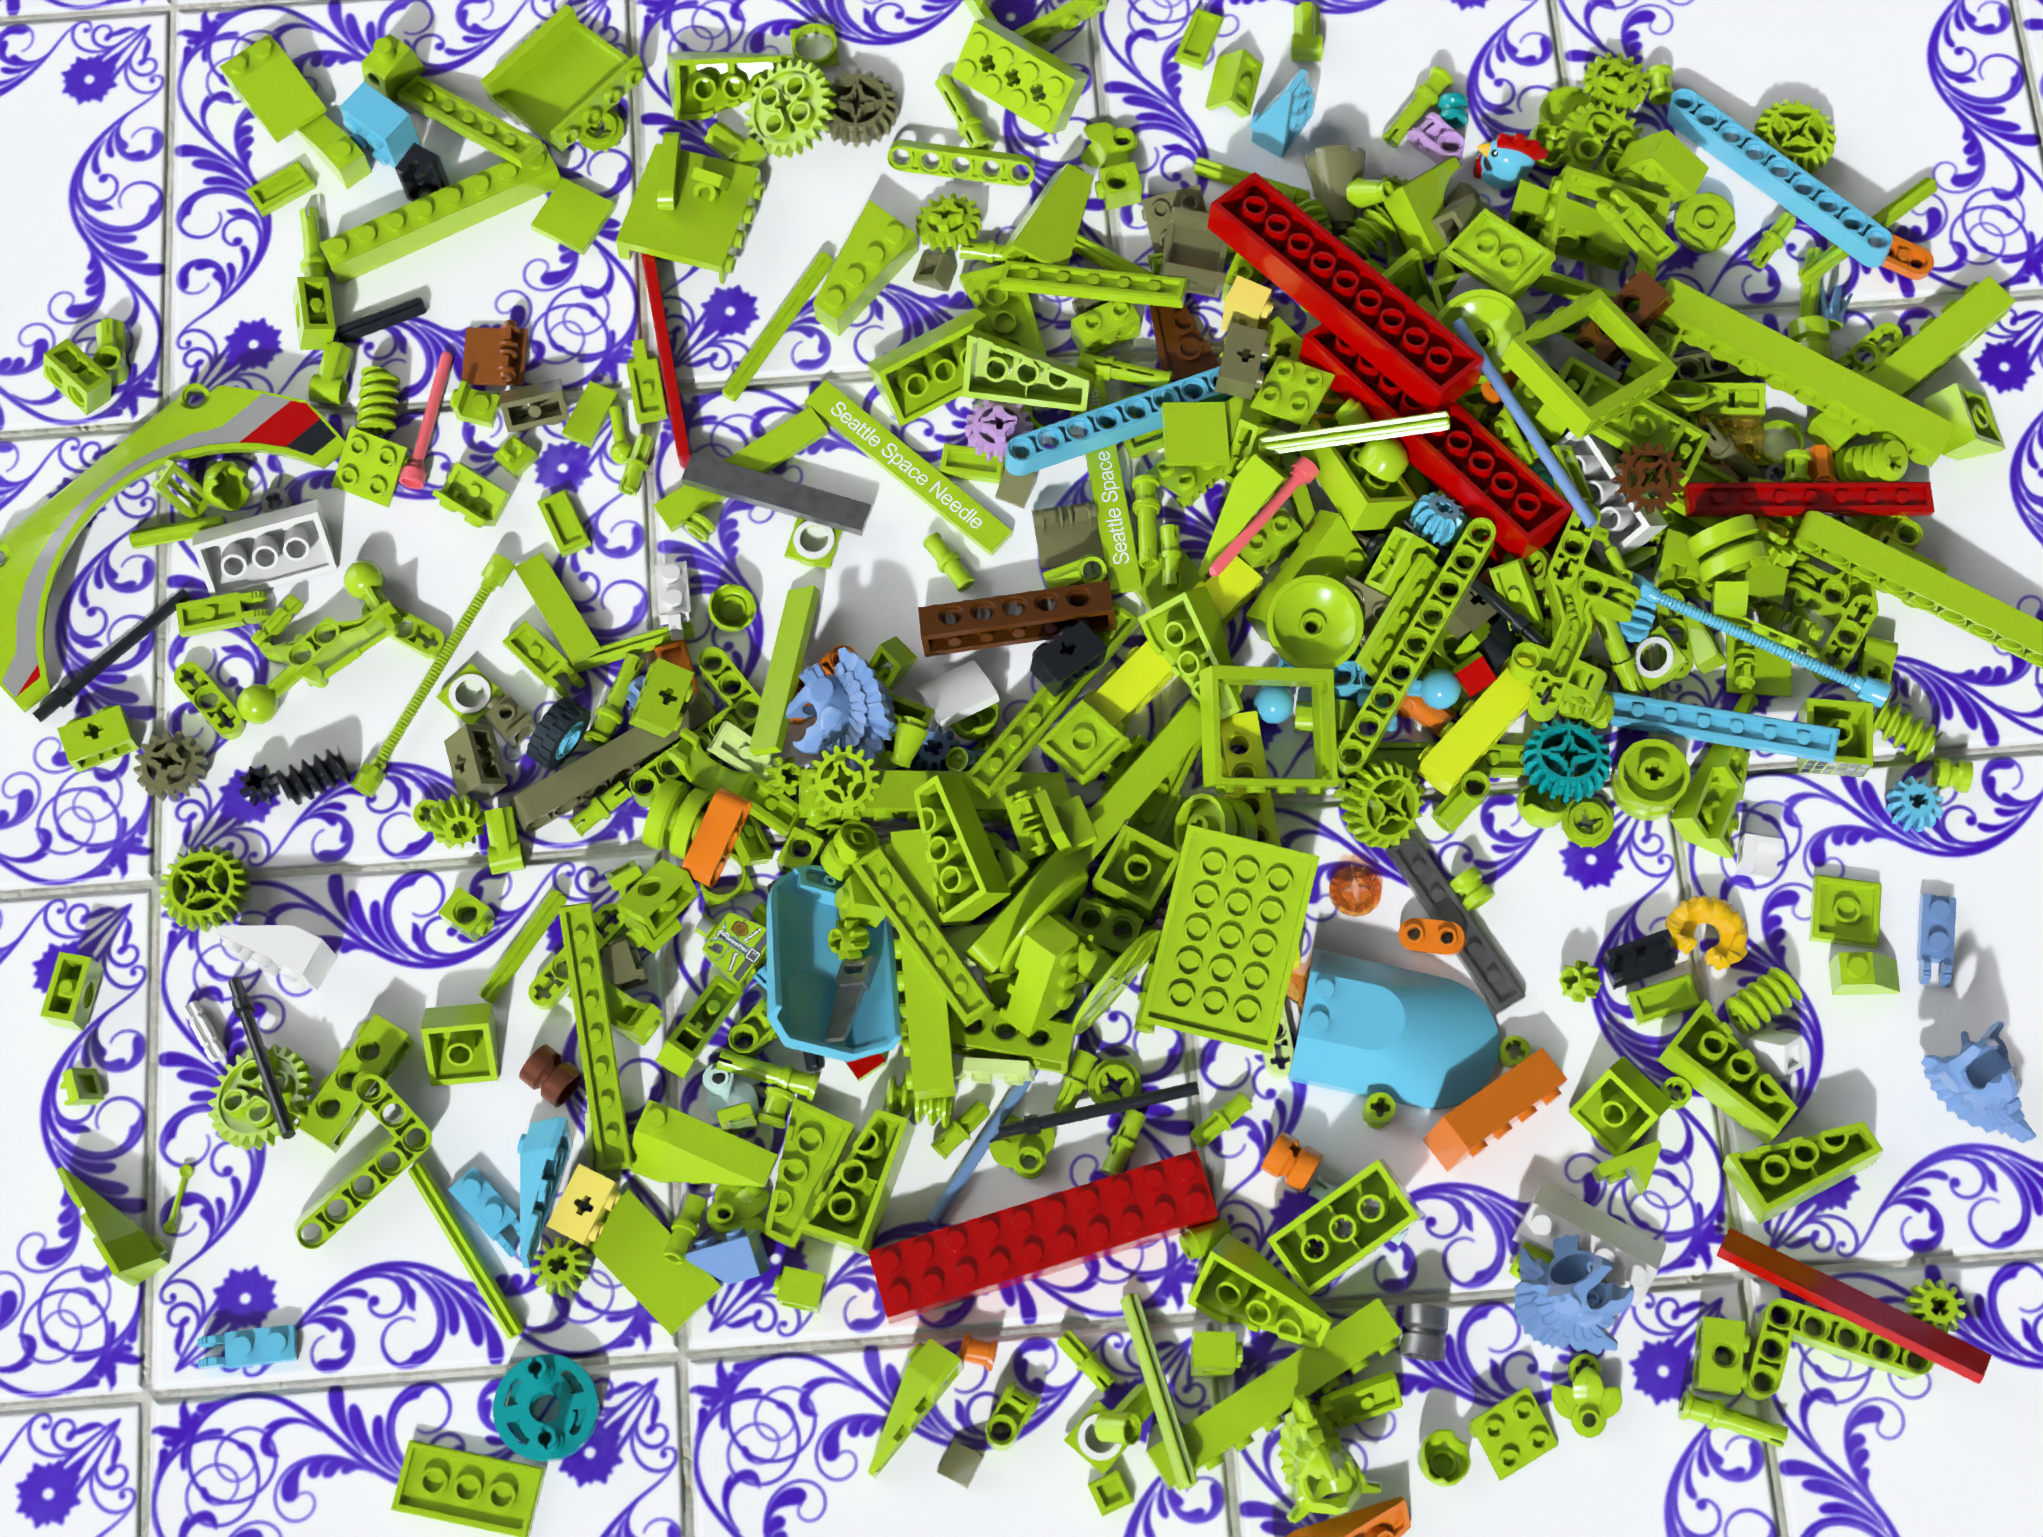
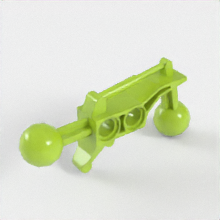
M367 560L354 562L346 569L343 577L346 591L356 599L365 600L371 611L370 613L358 620L342 622L327 616L305 636L297 634L294 637V641L276 645L265 642L261 645L260 651L269 661L285 663L288 667L267 685L252 684L242 690L238 696L237 708L244 720L252 724H264L272 720L278 712V699L302 678L310 687L324 688L328 685V678L363 656L364 652L389 635L396 636L399 633L397 625L403 621V618L382 593L385 581L382 569L377 564Z

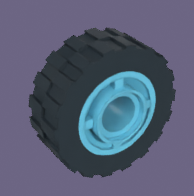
M569 697L559 699L537 724L527 745V756L549 771L557 769L579 745L589 726L591 712Z

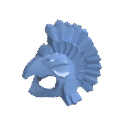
M846 647L838 649L840 663H837L835 666L834 676L826 674L820 663L806 667L805 671L798 675L805 686L788 705L786 717L803 719L817 717V721L813 726L806 728L804 738L799 742L793 741V745L799 751L806 754H820L823 750L834 754V745H839L842 752H845L848 744L853 745V754H857L861 749L865 750L863 759L866 761L873 758L875 763L871 767H875L878 763L877 754H882L885 751L884 740H892V732H896L897 726L895 725L896 716L894 715L893 698L888 694L889 689L882 684L880 679L876 678L875 670L870 668L868 661L862 660L857 653H851ZM806 703H810L811 705H813L804 707ZM850 759L851 769L854 771L864 770L858 762Z
M1997 1021L1991 1025L1976 1043L1970 1041L1968 1032L1963 1031L1961 1033L1962 1047L1959 1055H1951L1944 1058L1936 1055H1926L1923 1058L1921 1064L1926 1068L1923 1070L1925 1078L1931 1081L1930 1090L1937 1093V1100L1946 1103L1947 1112H1955L1959 1120H1966L1971 1127L1980 1126L1986 1133L1998 1130L2001 1135L2006 1133L2011 1139L2016 1138L2020 1143H2025L2028 1140L2031 1141L2037 1137L2024 1119L2025 1115L2020 1109L2022 1108L2020 1098L2016 1097L2021 1083L2016 1080L2015 1067L2009 1061L2007 1047L1999 1037L2004 1027L2002 1021Z
M1566 1234L1561 1238L1553 1240L1555 1258L1551 1261L1550 1265L1542 1259H1534L1526 1248L1521 1249L1519 1261V1276L1521 1280L1515 1286L1516 1294L1513 1298L1515 1307L1513 1311L1517 1316L1518 1325L1523 1326L1524 1334L1531 1335L1533 1341H1540L1542 1346L1550 1345L1551 1350L1556 1345L1564 1349L1570 1344L1577 1352L1587 1349L1590 1354L1599 1355L1603 1349L1616 1351L1618 1341L1606 1329L1614 1324L1617 1314L1623 1312L1631 1305L1634 1297V1286L1630 1285L1627 1288H1622L1614 1282H1601L1605 1275L1613 1269L1614 1263L1602 1256L1578 1250L1579 1235L1577 1234L1572 1236Z

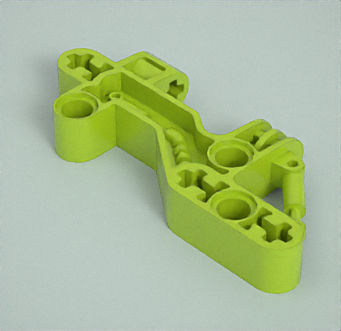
M1829 516L1884 544L1891 538L1915 550L1923 537L1921 526L1906 516H1843V519L1840 518L1841 516ZM1899 535L1907 537L1910 543L1902 541ZM1799 562L1795 566L1796 572L1791 574L1790 581L1786 583L1785 593L1792 598L1789 603V609L1793 612L1794 617L1798 615L1802 619L1809 620L1805 608L1807 607L1834 624V629L1823 648L1813 642L1812 646L1818 648L1819 651L1816 652L1808 648L1807 654L1825 664H1828L1829 659L1833 655L1837 657L1833 667H1836V670L1840 669V672L1844 671L1878 614L1879 608L1875 586L1835 566V575H1832L1809 563ZM1816 587L1820 589L1818 593L1814 591ZM1825 594L1833 595L1838 602L1830 601ZM1861 612L1863 616L1859 623L1853 621L1857 613ZM1839 635L1847 636L1851 643L1843 642ZM1812 670V674L1819 682L1824 684L1836 682L1833 679H1829V677L1826 678L1825 675L1821 676L1817 672L1814 673Z
M1589 503L1586 504L1597 518L1598 523L1589 529L1585 527L1582 533L1578 531L1582 520L1575 510L1572 511L1544 580L1545 591L1558 630L1550 650L1531 642H1522L1513 649L1508 669L1511 676L1534 687L1528 701L1527 710L1531 718L1540 722L1551 720L1557 713L1562 700L1585 708H1594L1596 706L1607 675L1601 669L1579 660L1593 624L1590 614H1599L1619 622H1630L1633 617L1631 611L1635 610L1636 607L1635 601H1638L1642 595L1637 587L1631 585L1633 574L1627 569L1617 547L1611 545L1608 539L1609 531L1599 527L1601 520L1600 511L1596 506ZM1594 539L1604 543L1607 549L1605 555L1617 578L1585 565L1584 561ZM1574 547L1580 553L1571 554L1565 548ZM1561 568L1567 570L1563 580L1557 579ZM1592 586L1596 588L1599 593L1591 594L1587 592L1584 587ZM1606 593L1611 594L1609 599H1605ZM1522 657L1528 658L1533 664L1524 666L1517 659ZM1589 683V688L1586 690L1585 686ZM1545 691L1551 693L1546 706L1540 704Z

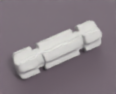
M192 1001L185 1005L182 1011L187 1020L191 1022L190 1026L201 1046L205 1048L204 1051L208 1059L215 1063L225 1058L227 1051L223 1043L219 1041L220 1038L209 1018L205 1015L202 1005L198 1001Z

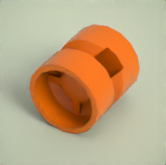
M1282 1131L1260 1169L1275 1178L1285 1177V1184L1302 1194L1324 1155L1310 1146L1301 1148L1298 1139Z

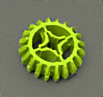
M1787 98L1782 101L1781 105L1774 102L1770 109L1766 108L1760 118L1757 119L1753 134L1803 170L1813 175L1818 171L1819 167L1823 168L1827 164L1829 157L1834 152L1837 136L1834 135L1835 125L1829 124L1830 115L1822 116V107L1815 110L1811 108V101L1803 105L1799 98L1793 104Z
M1377 759L1376 763H1367L1365 770L1359 769L1356 773V779H1347L1351 786L1349 790L1341 791L1346 796V801L1339 805L1346 812L1340 818L1347 822L1345 829L1353 834L1355 840L1365 843V845L1372 848L1379 847L1383 849L1388 848L1389 845H1399L1400 838L1410 839L1408 830L1418 829L1415 820L1416 818L1424 817L1419 812V807L1426 804L1419 797L1425 790L1418 786L1420 779L1412 774L1413 771L1409 767L1393 760Z
M206 844L201 845L198 853L193 847H188L189 855L186 857L177 853L176 857L179 862L176 865L167 863V868L171 873L161 875V880L166 885L159 887V892L165 896L160 901L164 908H168L166 914L171 919L176 918V923L180 927L187 925V928L193 932L200 926L203 932L208 933L211 924L217 929L218 926H222L221 921L224 919L229 923H233L234 919L231 914L234 911L240 914L243 913L239 903L249 902V897L243 892L251 889V884L245 880L249 877V873L245 868H242L243 862L240 858H234V854L230 850L223 852L222 848L218 845H214L210 851ZM207 867L204 871L200 873H194L198 869ZM227 872L229 886L226 894H223L221 892V885L224 881L223 876ZM186 882L189 885V891L185 896L187 900L183 904L181 893ZM195 883L199 884L202 887L204 885H207V887L210 886V888L215 893H212L209 890L204 892ZM209 904H216L209 909L203 910Z

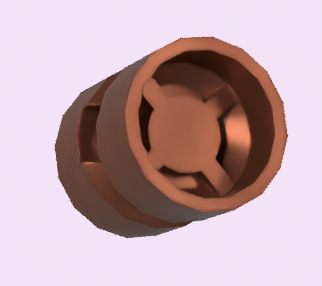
M548 1044L539 1047L528 1058L519 1073L520 1080L533 1090L540 1088V1095L555 1108L563 1105L574 1094L584 1076L569 1061L562 1063V1056Z

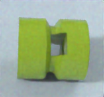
M1813 315L1800 317L1789 323L1787 329L1790 339L1833 361L1831 343H1829L1831 337L1828 319Z
M845 821L837 830L833 839L829 841L821 852L820 861L822 867L831 877L846 882L849 876L855 872L852 864L879 846L878 836L870 826L861 821Z

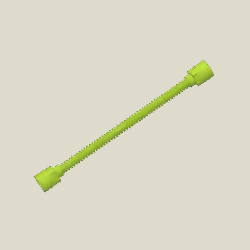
M493 553L480 574L483 577L480 583L481 588L478 589L477 595L472 599L473 602H470L466 612L462 615V619H460V622L455 627L456 629L451 633L452 636H449L445 646L441 649V653L436 657L435 663L428 670L426 677H424V680L419 685L420 687L415 691L416 694L413 695L411 701L407 704V708L402 712L403 715L398 719L399 722H396V725H394L392 732L387 737L388 739L385 740L379 753L376 754L377 756L372 758L369 764L364 762L350 785L358 792L371 798L376 794L387 776L383 771L386 768V761L389 760L390 754L395 750L394 747H397L401 737L404 736L405 730L412 723L414 716L419 711L418 709L423 705L422 702H425L433 685L438 681L437 678L440 677L442 671L446 668L448 661L452 658V654L459 647L458 644L463 640L462 637H465V634H467L469 627H471L473 620L480 613L479 610L482 609L484 603L488 600L490 593L494 592L497 587L503 588L514 570L515 565L508 558Z

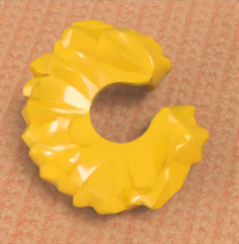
M1696 895L1690 901L1683 900L1679 907L1675 908L1666 917L1665 927L1670 931L1673 947L1682 951L1685 955L1689 954L1697 946L1694 931L1698 925L1710 924L1718 930L1720 935L1718 944L1707 950L1704 956L1705 964L1714 966L1717 971H1721L1723 968H1730L1732 963L1740 962L1747 955L1746 943L1749 933L1748 929L1745 928V918H1742L1739 910H1735L1733 904H1729L1725 899H1719L1716 896L1707 897L1702 895L1698 897Z

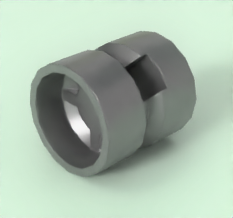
M1427 1304L1404 1305L1402 1325L1409 1331L1404 1333L1401 1338L1399 1354L1416 1360H1445L1446 1339L1440 1334L1448 1330L1449 1310Z

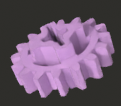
M984 399L982 408L976 405L973 406V415H967V425L965 426L968 446H975V454L979 456L985 452L987 461H990L993 456H998L1000 463L1003 462L1004 456H1006L1007 445L1012 438L1033 431V422H1030V412H1023V404L1013 406L1012 403H1002L1000 401H994V403L990 404L988 400Z

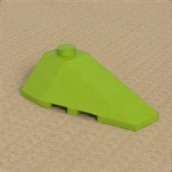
M1255 453L1252 457L1247 454L1236 467L1239 473L1233 480L1198 572L1202 578L1210 575L1209 567L1248 525L1255 517V514L1266 505L1291 477L1288 471L1260 453Z
M648 1099L634 1130L631 1148L633 1168L628 1170L658 1183L671 1184V1182H682L693 1185L706 1183L724 1184L725 1186L766 1187L779 1156L681 1111Z

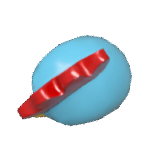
M1513 132L1500 133L1491 142L1477 146L1481 153L1474 159L1476 163L1473 167V176L1476 179H1483L1494 188L1500 190L1511 189L1519 184L1520 179L1524 180L1528 176L1535 161L1548 157V150L1541 147V143L1538 140L1526 139L1524 134ZM1485 156L1491 163L1492 170L1490 171L1485 169Z

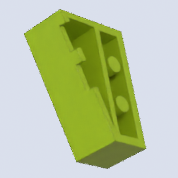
M1050 915L1045 916L1025 934L1015 964L1019 974L1016 983L1013 981L1009 983L1007 992L1011 994L1009 1004L1001 1007L999 1013L1000 1017L1028 1038L1061 1009L1066 1010L1075 998L1074 988L1077 977L1076 965L1079 956V937Z

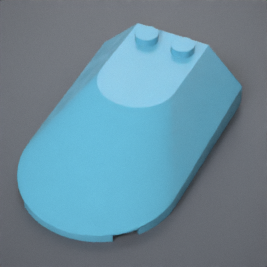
M798 866L792 872L784 876L781 875L777 879L767 899V1019L785 1047L849 1062L893 1050L901 1039V1023L893 928L885 918H883L877 928L864 926L869 932L870 942L867 949L861 951L862 958L859 959L867 958L869 955H876L878 967L869 990L864 992L846 1040L827 1043L824 1040L828 1035L826 1030L829 1028L830 1015L833 1013L831 1008L835 1005L833 1001L837 998L835 993L838 989L836 988L837 982L835 978L843 961L838 959V953H833L829 948L828 935L833 928H837L836 921L840 920L838 908L835 906V895L837 890L844 885L845 881H839L831 877L822 866Z
M1314 948L1288 1080L1364 1097H1370L1374 1093L1383 1092L1391 1096L1394 1102L1398 1104L1430 1110L1447 1109L1465 1102L1482 1090L1490 1080L1499 1057L1500 1042L1498 1029L1492 1013L1482 999L1461 983L1444 977Z

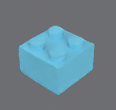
M364 81L339 107L344 117L343 124L351 134L350 138L361 150L366 148L372 152L373 157L383 166L388 164L395 169L413 143L421 146L410 114Z

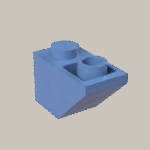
M740 1227L726 1232V1238L715 1241L714 1236L702 1238L695 1241V1248L685 1254L688 1262L728 1285L761 1276L771 1268L758 1229L746 1232L745 1227Z

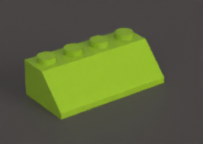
M973 308L866 363L878 392L899 426L902 427L962 396L967 334L975 328L995 336L987 315Z

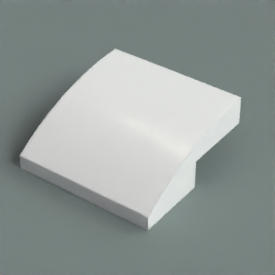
M974 660L916 687L925 706L935 709L934 717L941 729L1000 701L994 686Z

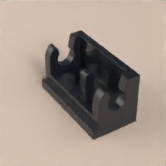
M416 143L412 144L395 167L406 198L412 202L419 199L424 191L433 193L450 185L440 156Z
M1668 928L1606 950L1600 961L1613 990L1676 967L1674 963L1678 959L1677 950L1672 952L1669 942L1672 936Z

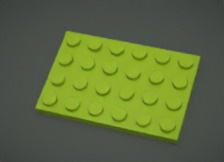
M1188 824L1140 1021L1272 1054L1320 856Z

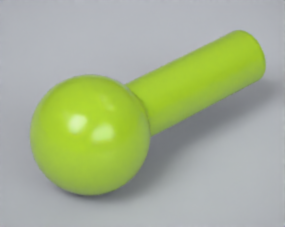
M621 406L609 407L614 444L610 449V456L616 464L625 465L624 461L626 458H630L633 445L626 439Z

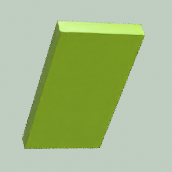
M629 1189L619 1198L612 1211L607 1210L601 1221L605 1226L599 1239L596 1242L591 1241L588 1246L590 1251L671 1336L681 1329L722 1289L721 1285L708 1272L688 1262L686 1256L684 1257V1262L679 1265L670 1263L663 1258L662 1254L672 1234Z
M409 1439L390 1510L514 1537H530L546 1469Z

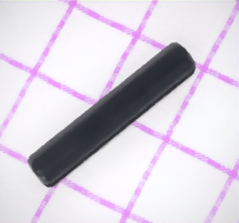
M418 296L336 327V332L340 341L347 343L423 315L427 312L423 299Z

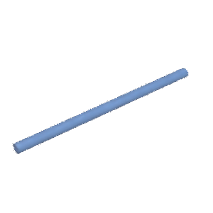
M1464 319L1456 320L1452 324L1453 328L1464 343L1485 359L1482 368L1483 373L1586 528H1592L1598 523L1597 518Z
M1075 997L1072 1004L1066 1010H1063L1058 1018L1071 1023L1083 1002ZM1044 1038L1040 1045L1045 1044L1047 1040ZM1035 1069V1076L1039 1072V1069ZM1025 1081V1084L1022 1086L1012 1087L926 1220L938 1227L989 1149V1144L998 1135V1126L1005 1124L1032 1081Z

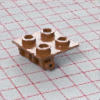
M505 320L504 325H501L500 328L466 327L461 380L468 381L469 385L524 386L528 329L519 328L514 320Z

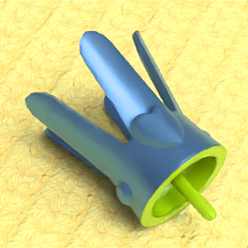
M1841 286L1835 287L1829 308L1825 290L1820 288L1821 315L1819 316L1828 319L1830 333L1831 331L1843 328L1845 322L1843 315L1853 296V293H1850L1846 301L1841 300Z
M954 747L947 753L946 766L950 771H969L977 762L973 757L982 756L986 751Z

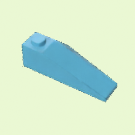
M1301 69L1267 105L1262 113H1256L1250 124V128H1252L1251 142L1281 159L1314 114L1316 97L1312 94L1313 88L1309 86L1311 81L1308 71Z
M565 1117L532 1122L527 1134L523 1133L519 1139L517 1153L520 1154V1256L523 1268L526 1269L531 1268L534 1254H536L573 1147L568 1120Z

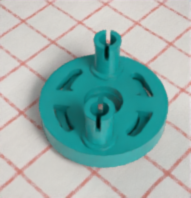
M554 1354L532 1356L512 1367L501 1380L493 1401L494 1424L503 1442L518 1455L536 1462H555L575 1454L593 1435L600 1415V1398L596 1385L590 1375L573 1360ZM564 1371H570V1372L573 1373V1375H572L571 1373L566 1372V1373L564 1374V1376H565V1377L571 1382V1384L573 1385V1387H574V1389H575V1393H573V1389H572L571 1385L569 1384V1382L562 1376V1374H563ZM516 1380H520V1381L522 1382V1383H520V1382L517 1381V1382L512 1386V1384H513ZM511 1386H512V1391H511V1394H510L509 1399H508V1404H507V1406H506L507 1397H508V1395H509V1392H510V1389H511ZM545 1396H554L560 1403L558 1416L549 1422L539 1421L535 1415L537 1402ZM577 1413H578V1419H577L576 1425H575V1427H574V1429H573V1431H572V1433H574L575 1435H572L570 1432H571V1430H572V1428H573V1426H574V1423H575V1420H576V1415H577ZM508 1423L510 1424V1426H511L513 1432L518 1436L519 1441L517 1440V1438L515 1437V1435H514V1434L512 1433V1431L510 1430V1428H509V1426H508Z

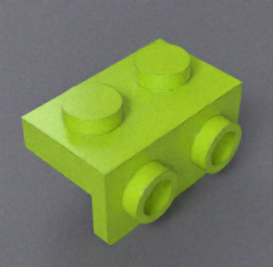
M456 462L443 488L434 489L432 495L440 499V506L454 513L459 511L465 515L464 520L467 523L481 529L482 526L495 527L512 493L464 463Z

